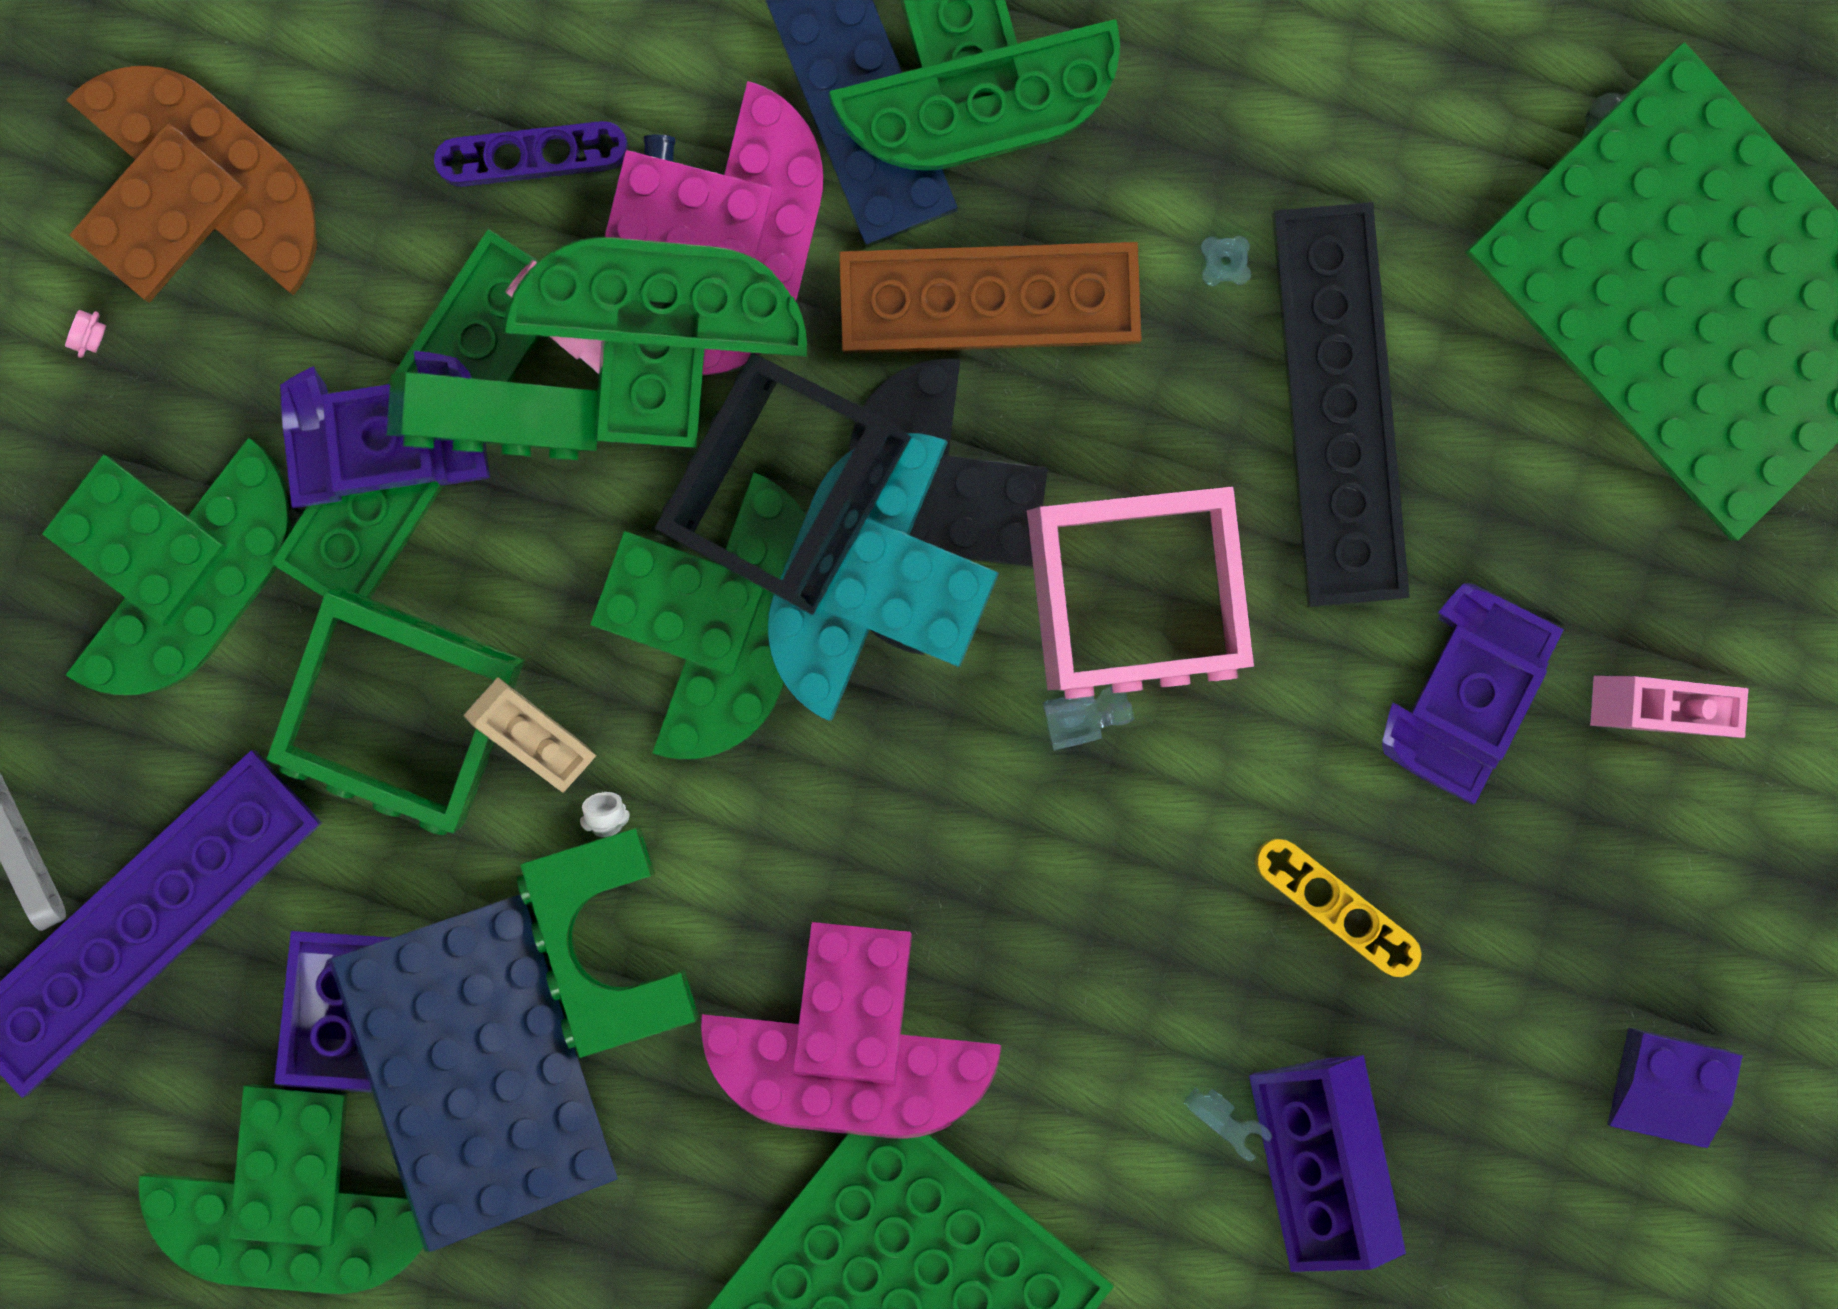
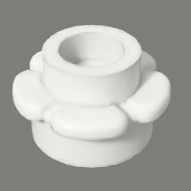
M601 792L590 796L584 801L582 805L584 816L581 817L580 823L584 830L593 831L596 836L609 837L621 830L622 826L628 822L630 814L619 795L612 792Z

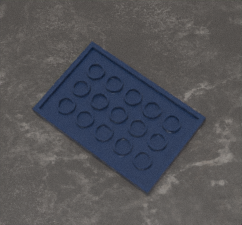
M521 895L329 959L425 1252L434 1251L618 1179L575 1049H569L566 1044L561 1027V1020L564 1019L559 1001H555L551 995L546 978L548 968L543 953L538 951L531 929V924L533 923L527 905L524 904Z

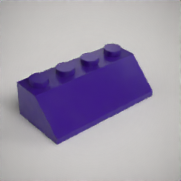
M1364 1055L1324 1058L1249 1075L1291 1272L1372 1270L1406 1254Z

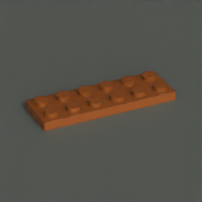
M1138 242L839 252L843 353L1140 344Z

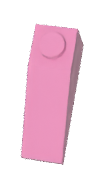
M1594 676L1590 726L1745 738L1748 688L1637 676Z

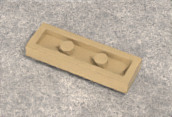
M499 677L463 715L475 728L563 793L596 757L588 746Z

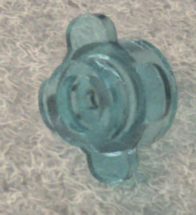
M1243 236L1220 240L1216 237L1206 238L1201 245V252L1205 255L1206 268L1202 272L1203 281L1210 286H1216L1222 281H1233L1236 285L1245 284L1251 276V270L1246 266L1248 260L1247 252L1250 250L1248 240ZM1222 257H1229L1230 264L1223 265L1221 262Z

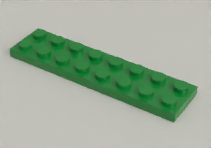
M487 229L394 374L403 372L418 373L414 351H423L457 358L470 372L472 379L511 382L541 336L503 332L504 320L511 297L505 291L523 268L532 260L536 262L538 260ZM437 481L343 495L342 501L307 506L271 564L324 597L326 592L342 587L371 599L444 485L441 486Z

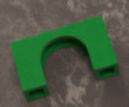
M641 827L520 864L523 874L516 877L519 892L525 905L530 903L533 905L538 921L531 924L534 941L540 953L544 951L548 953L552 970L546 972L548 986L555 1001L562 999L567 1015L566 1019L561 1020L563 1035L569 1049L577 1048L579 1058L697 1021L699 1014L685 970L637 985L625 987L612 986L591 976L581 965L574 949L573 930L577 916L592 897L600 892L655 875Z

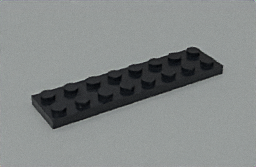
M1374 203L1274 210L1272 221L1307 606L1319 607L1408 599L1410 594Z

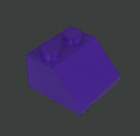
M1628 1027L1607 1125L1708 1148L1732 1106L1743 1055L1726 1049Z

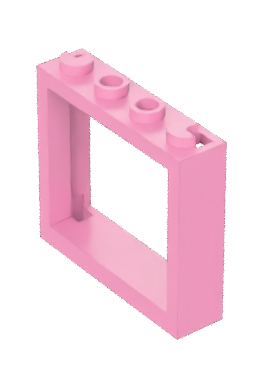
M1233 487L1045 506L1027 510L1047 690H1064L1065 699L1095 696L1094 686L1112 684L1113 693L1143 690L1142 680L1160 678L1161 687L1191 684L1190 674L1207 672L1208 681H1220L1238 678V668L1254 667ZM1210 511L1226 654L1074 672L1057 527Z

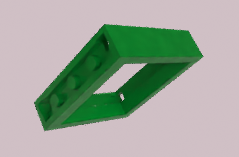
M342 587L326 592L266 760L280 765L279 771L289 777L299 780H307L310 777L325 783L326 790L334 795L344 798H354L356 795L373 802L372 808L385 815L399 817L402 813L419 820L418 825L428 832L438 835H446L447 832L454 834L466 822L495 743L477 728L448 806L293 746L337 621L340 619L490 678L493 682L499 677L513 689L516 686L525 659Z

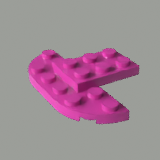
M747 81L725 175L626 150L605 237L713 246L741 252L758 260L772 270L796 301L823 191L821 156L809 126L796 109L784 98L759 84ZM704 349L702 376L716 375L737 369L747 363L752 352Z
M815 922L811 924L799 1024L702 1014L701 1024L704 1053L714 1077L729 1097L751 1115L765 1122L790 1128L886 1138H914L929 1135L945 1129L952 1122L963 1116L981 1100L989 1088L999 1064L1001 1045L901 1035L912 941L911 932Z

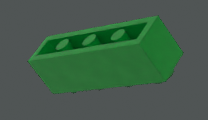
M410 372L395 373L390 375L387 435L403 437V446L434 448V441L436 439L453 441V451L482 453L483 444L501 445V455L531 457V449L540 448L549 449V459L578 461L579 452L596 451L597 440L594 439L598 391Z

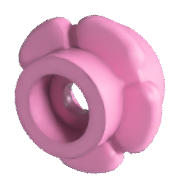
M78 310L74 318L65 347L78 351L77 357L82 358L87 350L96 353L101 343L106 325L98 322L99 313L96 311L92 315Z

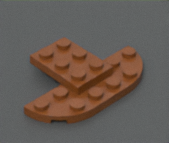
M131 66L111 70L96 76L75 90L66 99L135 159L70 233V236L140 297L150 303L214 229L218 230L293 296L302 286L313 264L318 241L316 239L315 206L309 189L297 170L277 150L206 89L190 78L172 70L152 66Z

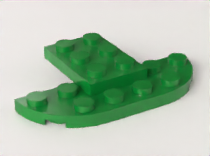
M900 0L919 69L829 91L828 98L838 121L859 146L874 157L902 168L912 170L945 169L1059 139L1080 127L1098 109L1107 95L1117 71L1120 55L1117 20L1113 19L1017 44L1005 0Z
M596 237L574 241L561 246L539 260L522 278L509 302L503 332L601 340L594 439L607 442L696 448L704 349L807 357L806 330L800 309L794 297L790 295L773 271L758 260L741 252L703 245Z
M250 438L246 440L188 516L109 456L103 454L42 534L125 598L73 664L66 676L87 688L114 695H142L162 691L184 681L195 673L213 654L276 571L277 567L271 564L291 531L285 481L272 458L254 440Z
M753 473L726 550L780 579L806 515L797 502L780 486L766 477ZM624 531L590 625L686 659L652 752L653 754L675 759H698L727 751L744 742L763 725L776 706L784 686V682L779 675L771 654L768 635L769 612L774 594L722 565Z
M247 1084L243 1086L235 1181L143 1173L139 1176L138 1189L142 1214L158 1246L182 1269L201 1279L218 1284L325 1294L356 1293L381 1285L395 1277L418 1256L424 1247L407 1196L339 1190L348 1097L346 1092Z

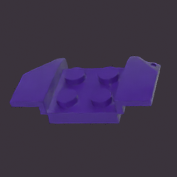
M414 351L417 370L420 374L471 378L470 372L455 357ZM313 366L280 385V407L293 508L342 501L343 495L437 481L442 486L490 478L486 444H483L482 453L453 451V441L435 439L434 448L403 446V437L387 435L390 384L328 394L325 382Z
M1464 583L1438 612L1440 615L1438 619L1453 627V630L1411 712L1392 702L1383 736L1382 748L1385 755L1414 775L1474 805L1492 770L1496 768L1498 762L1506 754L1547 673L1546 668L1549 664L1547 662L1564 629L1472 583Z

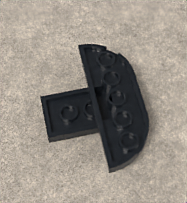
M937 359L921 362L887 379L869 397L863 408L891 421L906 433L934 436L948 442L912 527L910 536L967 560L1033 568L1027 510L1043 507L1048 468L949 456L960 359ZM856 423L851 436L849 452L856 447L866 429ZM870 630L875 636L891 646L924 656V652Z

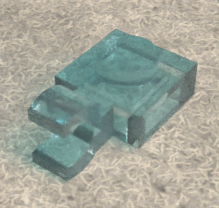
M1112 686L1104 689L1096 700H1094L1093 696L1072 699L1061 697L1042 702L1049 738L1054 751L1102 739L1101 727L1124 725L1134 720L1132 705L1127 700L1126 692L1113 693Z
M1195 1087L1183 1102L1189 1110L1224 1139L1228 1140L1234 1146L1237 1153L1247 1161L1252 1162L1256 1158L1250 1150L1245 1148L1244 1141L1247 1135L1258 1133L1268 1142L1272 1138L1269 1130L1257 1121H1246L1243 1123L1236 1121L1230 1115L1236 1107L1213 1088L1205 1095Z

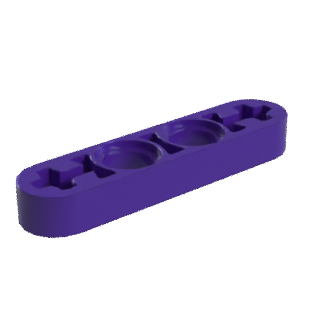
M599 121L451 138L445 140L437 148L434 164L437 172L447 183L453 186L465 187L612 170L618 168L623 163L625 152L629 150V145L624 132L619 126L612 122ZM609 134L612 142H619L618 147L611 148L610 157L602 158L599 150L596 149L583 150L587 160L579 162L580 150L575 140L576 136H583L582 141L585 146L599 144L601 141L600 135ZM555 138L567 141L570 146L568 158L560 164H550L543 157L545 144ZM505 144H513L521 152V159L518 165L509 170L500 169L494 163L496 150ZM484 147L483 157L488 172L481 173L482 167L478 162L463 165V173L456 174L450 166H446L447 161L454 159L455 151L461 150V153L467 159L481 158L477 148Z

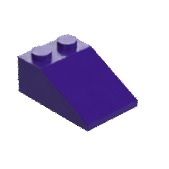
M291 931L274 1084L291 1088L372 1093L329 959L391 939L392 937Z

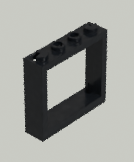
M752 353L745 366L738 372L734 386L722 408L714 415L710 429L697 453L689 460L686 472L673 496L664 505L662 516L655 529L807 613L814 615L912 437L891 421ZM776 384L866 428L782 580L694 533Z

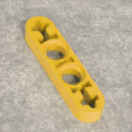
M1272 839L1259 847L1255 856V865L1263 879L1378 969L1393 977H1404L1417 969L1421 961L1419 943L1299 847L1284 839ZM1284 848L1287 849L1289 854L1286 861L1298 871H1301L1304 862L1310 866V870L1298 878L1293 891L1287 888L1286 884L1294 880V878L1281 870L1275 871L1274 874L1268 871L1271 866V861L1266 857L1269 851L1272 850L1280 853ZM1314 878L1327 880L1332 889L1330 900L1325 905L1319 907L1310 905L1304 895L1307 883ZM1354 909L1365 910L1371 919L1369 931L1361 937L1350 936L1344 928V919L1347 913ZM1383 924L1389 928L1387 932L1381 935L1384 939L1397 946L1403 941L1407 944L1404 953L1409 958L1404 965L1395 962L1390 967L1387 964L1390 958L1389 953L1377 944L1374 945L1371 953L1365 948L1378 937Z

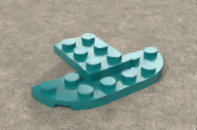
M907 433L912 437L814 615L807 613L775 594L773 596L769 612L768 635L775 666L783 682L796 699L806 708L828 721L833 720L870 630L957 667L961 666L999 573L910 536L912 527L948 442L946 440L924 434ZM854 449L843 456L830 469L819 485L780 580L786 574Z

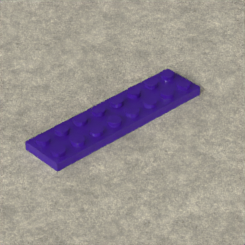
M251 750L0 981V1075L21 1098L28 1096L323 824L256 750Z

